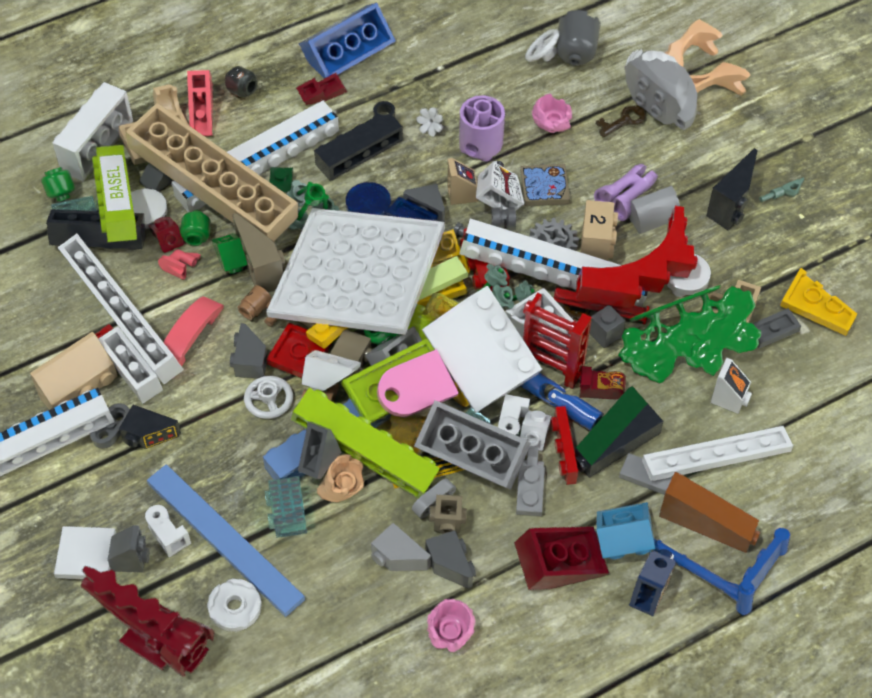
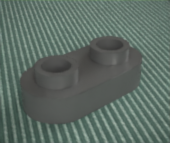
M117 403L108 408L114 423L90 433L92 442L96 447L108 448L121 436L119 427L130 410L127 405ZM123 417L122 420L117 421V418Z

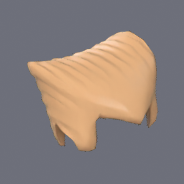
M348 454L338 456L326 471L322 482L317 488V494L321 499L330 502H341L358 493L364 487L362 462Z

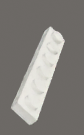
M784 426L646 454L643 455L642 462L650 481L673 477L674 472L683 475L791 452L793 444Z

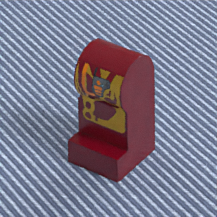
M582 366L579 398L614 400L619 399L626 391V375L618 371L608 373L605 371H593L592 367Z

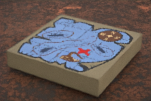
M565 164L520 166L524 206L570 204Z

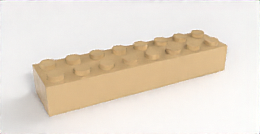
M158 103L126 131L128 148L231 222H233L232 214L237 213L274 242L298 218V202Z

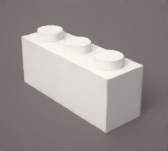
M118 326L98 339L114 363L115 369L142 404L163 391L157 375Z

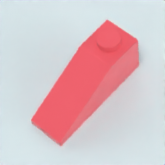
M209 70L187 71L190 127L203 136H213L212 75Z

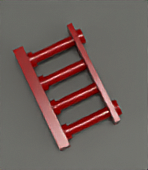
M537 292L533 300H528L523 309L525 314L523 341L535 359L562 371L563 375H565L564 386L573 389L581 376L582 366L585 365L592 317L582 313L578 322L575 320L571 322L541 308L542 294ZM539 318L567 330L569 335L539 322ZM538 332L565 344L566 348L538 336ZM536 346L564 358V361L536 349Z

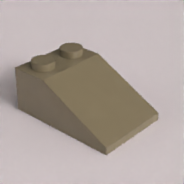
M232 214L235 234L241 240L248 264L246 267L253 285L261 286L268 293L275 291L285 271L283 265L285 264V258L282 250L277 251L275 243L239 214Z

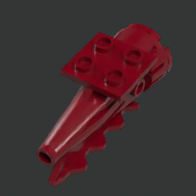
M83 567L82 572L86 577L81 582V588L87 591L115 618L129 628L119 640L120 644L162 671L168 664L181 677H186L185 671L191 674L201 664L209 651V648L205 647L208 639L212 642L214 639V630L190 618L183 619L179 612L171 611L164 607L157 598L143 599L139 597L137 585L121 586L117 583L116 573L113 570L99 572L95 568Z

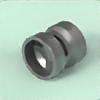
M508 207L506 210L492 208V225L508 230H516L515 207Z

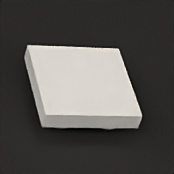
M63 526L54 572L55 577L84 579L86 577L82 572L84 566L95 568L99 572L110 570L107 559L111 536L116 534L115 528Z

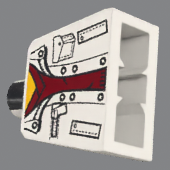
M502 161L492 162L479 174L476 199L501 210H506L508 207H515V210H518L524 205L518 177L516 174L505 169Z

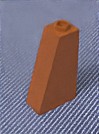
M674 472L665 492L659 517L744 553H747L750 544L756 545L760 535V531L756 530L759 523L757 518L682 474Z

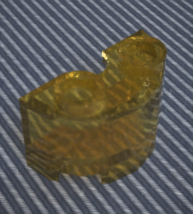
M391 414V429H386L385 431L392 435L393 440L400 444L405 443L414 449V453L418 454L419 449L414 447L427 417L418 414L399 417Z

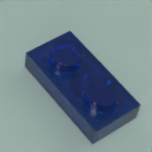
M398 197L386 212L387 216L438 221L437 215L401 197Z

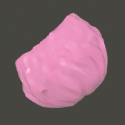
M550 93L536 101L533 106L532 115L534 123L539 128L555 133L563 132L571 127L569 120L572 118V109L569 104L565 103V100H557Z
M445 599L428 615L427 631L432 645L436 648H448L449 652L458 651L474 634L475 616L473 615V610L462 601Z

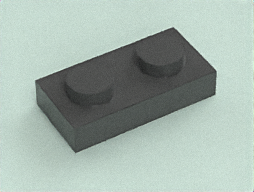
M789 308L752 323L757 329L761 330V337L758 340L759 344L757 346L759 349L795 334L801 329L800 323Z

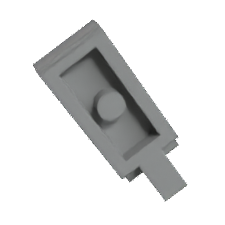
M529 447L527 460L523 461L519 470L516 514L542 516L545 467H543L544 462L538 461V447Z

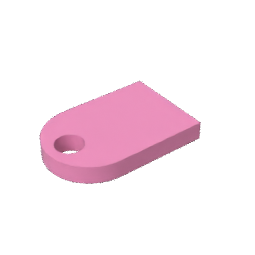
M437 349L387 370L377 386V397L381 406L390 414L399 417L411 416L432 407L434 400L444 402L458 395V391ZM388 390L396 392L398 400L395 402L388 401L385 397V392Z

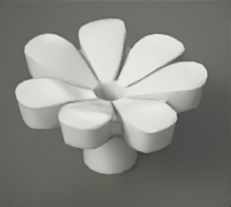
M436 108L420 110L422 116L417 117V122L423 124L419 128L422 133L428 131L430 136H434L443 129L442 124H440L443 117L437 114Z

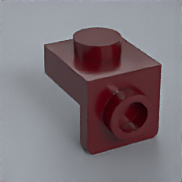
M170 216L160 217L153 224L149 225L150 231L158 240L163 253L184 245L179 227Z

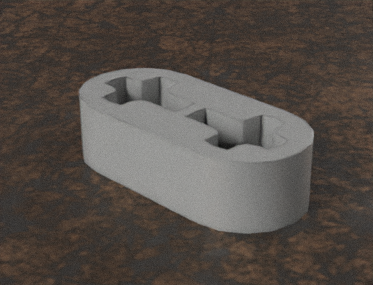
M448 478L441 480L413 504L412 511L420 519L426 518L430 515V506L436 505V495H453L456 487Z

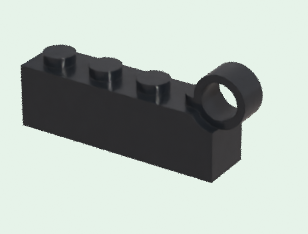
M388 101L376 103L373 107V118L337 136L332 141L320 145L314 150L315 165L329 181L336 179L403 141V126L395 118V106ZM387 112L389 114L381 115L380 113Z

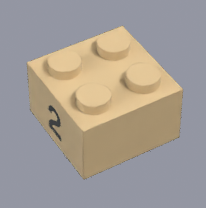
M586 200L580 253L606 261L613 259L617 235L616 227L614 226H617L618 212H614L613 202Z

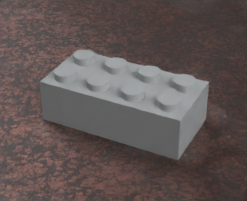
M434 400L414 447L511 490L531 443Z

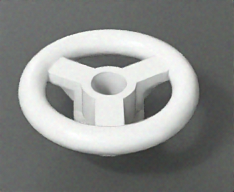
M551 29L538 37L528 48L525 55L526 60L534 62L542 58L547 62L552 59L557 53L554 45L559 39V31Z
M263 376L249 384L244 394V403L248 411L254 416L263 419H272L283 415L290 408L293 401V391L290 385L282 378L276 376ZM284 389L286 393L285 402L280 408H277L275 403L277 394ZM251 399L262 400L263 403L268 405L270 411L257 409Z

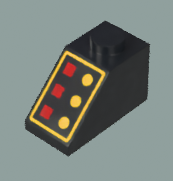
M134 404L119 427L125 444L130 447L138 446L143 449L172 440L181 434L178 420Z

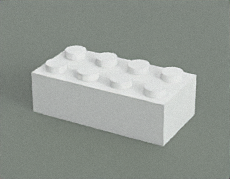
M103 82L93 92L92 97L86 104L81 106L80 111L75 117L69 120L64 130L55 137L53 147L59 167H62L63 170H68L72 177L84 182L93 171L92 156H97L96 147L113 146L120 138L118 126L133 122L126 91Z

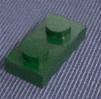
M271 167L269 182L287 194L292 188L293 168Z

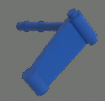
M785 528L775 530L773 541L767 549L763 548L759 552L756 563L753 567H748L740 585L724 580L687 558L685 554H681L665 545L661 540L654 538L655 549L653 551L659 552L661 549L671 551L674 555L673 560H675L678 566L684 567L721 589L736 601L737 612L741 615H746L752 610L754 592L778 557L787 553L790 532Z

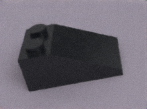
M755 148L712 189L706 217L727 231L734 224L739 225L745 216L743 210L749 201L747 196L758 152Z

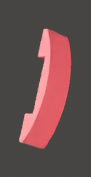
M202 296L181 315L172 327L163 343L181 366L186 361L185 354L207 323L212 325L224 308L223 304Z

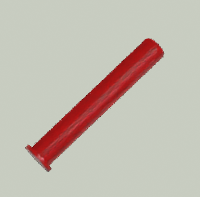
M556 288L553 296L554 300L558 303L598 312L608 306L606 304L576 300V292ZM610 305L621 317L629 319L649 311V306L647 305L646 307L634 305L632 309ZM647 318L638 321H642V324L645 325Z

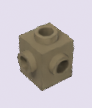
M436 495V505L430 506L429 522H434L435 532L445 534L455 530L456 533H460L461 524H466L467 508H462V496Z

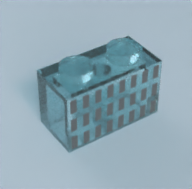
M299 476L268 481L269 491H265L266 505L272 506V513L268 514L269 528L275 529L276 538L307 534Z

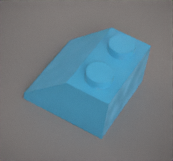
M648 502L597 511L596 530L603 558L620 559L625 554L635 553L643 555L655 549Z

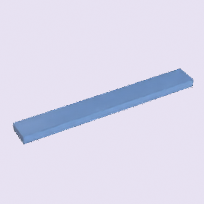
M167 464L147 479L148 485L281 614L287 617L305 600V596Z

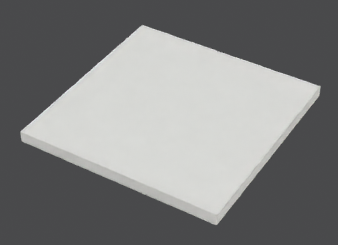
M312 208L266 311L268 317L406 335L445 229L444 222Z

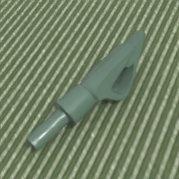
M804 177L770 190V193L759 197L760 202L771 198L776 199L782 195L796 196L804 181Z

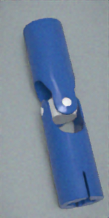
M540 372L520 385L551 406H566L567 417L589 431L593 429L604 415V413L581 398L565 394L566 391L563 387ZM551 384L556 388L549 392L547 399L544 395L545 388Z

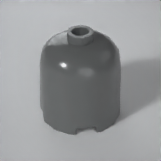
M573 10L568 11L565 17L559 18L558 31L560 35L556 49L561 60L577 66L585 65L595 57L601 27L598 17L594 19L588 16L587 11Z

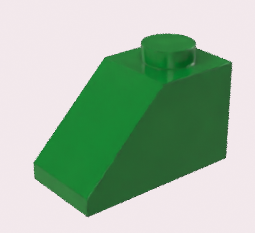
M232 233L212 239L220 265L225 272L229 271L230 274L242 271L243 266L248 265L241 240L237 235Z

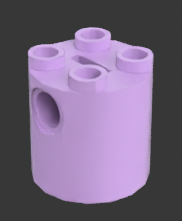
M483 95L469 98L462 104L459 125L461 152L482 161H489L492 159V156H495L501 150L504 138L505 111L498 100Z

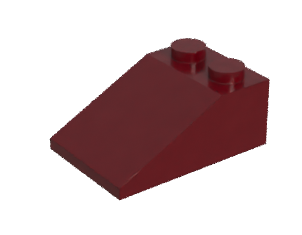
M594 526L529 528L514 542L528 590L553 589L604 577L609 574L605 559L602 557Z

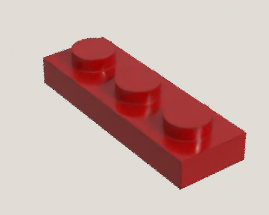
M566 406L555 407V415L551 417L552 432L557 433L555 451L556 454L560 453L561 461H559L560 476H565L566 485L576 484L578 468Z

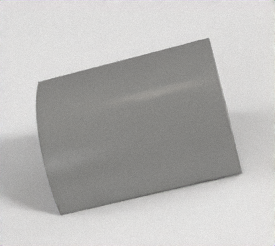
M669 186L631 201V215L629 219L639 234L668 223L675 205L680 206L674 188Z

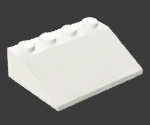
M488 286L466 298L422 329L434 350L437 349L445 367L475 413L535 377L542 370Z

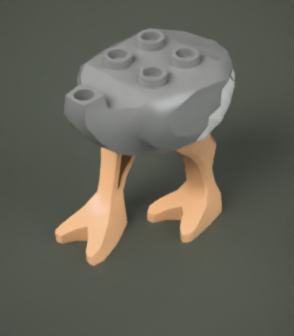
M700 19L691 24L680 39L669 44L667 52H643L642 49L636 50L627 58L624 67L627 86L637 105L641 106L663 124L671 125L675 123L682 130L691 127L697 114V93L716 84L739 95H743L746 89L741 81L748 79L750 73L737 65L722 62L710 73L704 75L688 74L684 68L683 54L691 45H695L710 55H716L718 49L713 40L722 37L720 31Z

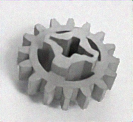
M552 218L549 223L546 219H543V225L536 223L535 229L530 230L529 237L577 251L579 243L577 230H572V224L565 226L563 219L559 223L556 222L555 218Z

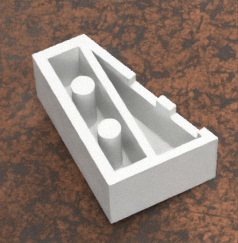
M544 288L537 291L542 294L541 308L573 322V319ZM537 292L514 305L512 309L505 311L522 338L525 324L523 309L527 301L533 300ZM539 318V322L569 335L567 330ZM538 332V336L566 348L565 344ZM539 347L540 349L544 350L545 352L549 353L555 358L564 361V358Z

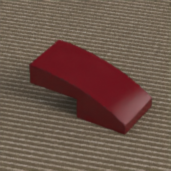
M337 73L319 82L314 77L296 87L305 105L327 101L347 92Z

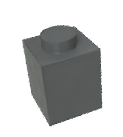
M610 305L591 316L589 334L603 348H606L622 337L625 320Z

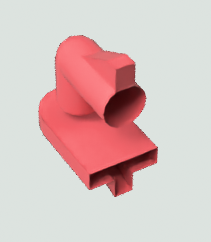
M177 249L170 256H162L158 260V264L165 272L184 280L186 278V264L194 267L201 258V255Z

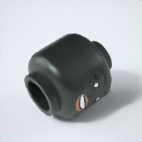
M242 66L233 67L225 75L226 89L239 97H248L257 89L256 75Z

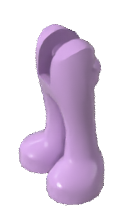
M635 165L613 184L598 188L594 192L595 201L613 202L614 212H618V220L625 221L631 215V201L646 192L655 183L658 175L652 170L641 178L646 170V165ZM631 187L630 189L619 195L625 188Z

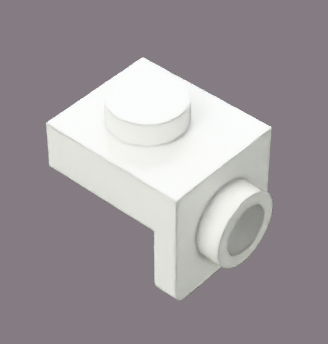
M528 410L522 424L520 437L531 443L530 447H538V450L542 451L552 416L546 415L542 411Z

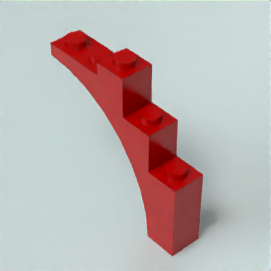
M675 205L668 219L665 239L650 254L635 262L621 266L604 268L582 266L576 280V300L632 309L636 300H640L642 291L661 293L664 285H668L670 276L688 278L691 271L696 269L698 258L694 255V246L687 245L688 236L685 235V229L688 219L684 217V207Z

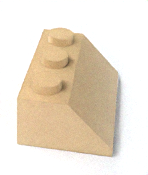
M93 332L30 373L40 400L49 410L57 407L64 401H70L82 395L88 390L107 386L118 377L114 363Z

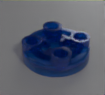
M359 183L353 186L346 195L347 212L388 216L391 212V195L384 186L378 183Z

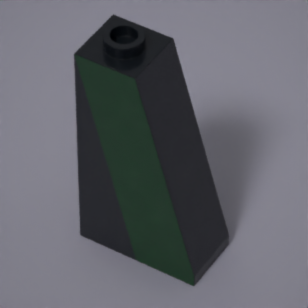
M633 386L624 392L576 447L575 458L577 468L580 472L584 471L588 478L661 433L663 420Z

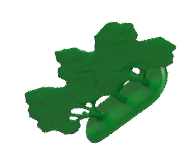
M721 285L632 317L629 319L631 322L647 317L651 319V322L644 331L632 327L624 330L622 335L624 347L618 356L622 358L623 362L631 364L633 372L641 376H647L650 380L659 384L663 383L673 372L674 363L679 356L685 357L688 365L695 368L702 367L706 373L714 376L724 363L722 360L724 348L742 353L755 350L759 344L758 340L761 337V330L757 329L754 324L746 322V318L756 307L751 291L743 292L740 288L731 286L726 290L722 299L716 302L709 299L708 294L719 290ZM702 298L703 306L700 313L685 312L684 303ZM711 306H716L718 313H714ZM674 307L678 309L681 317L678 324L666 326L660 323V312ZM654 327H657L658 337L656 341L650 342V333L655 331ZM661 328H665L667 333H662ZM646 333L645 340H642L641 335Z

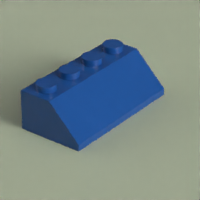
M373 3L364 6L300 42L299 46L308 63L323 78H326L334 73L340 74L396 40L378 4Z

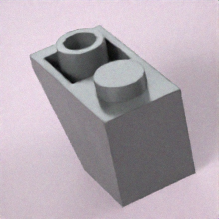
M241 323L239 333L235 332L234 347H236L235 353L230 355V367L234 368L235 377L258 379L265 376L266 345L245 323Z
M133 525L111 536L107 560L111 570L115 572L143 573L144 564L149 562L150 549L146 547V537L142 536L139 525Z
M456 531L426 539L425 551L431 555V567L434 574L467 589L473 587V577L476 576V571L472 561H467L465 542L462 538L458 539Z

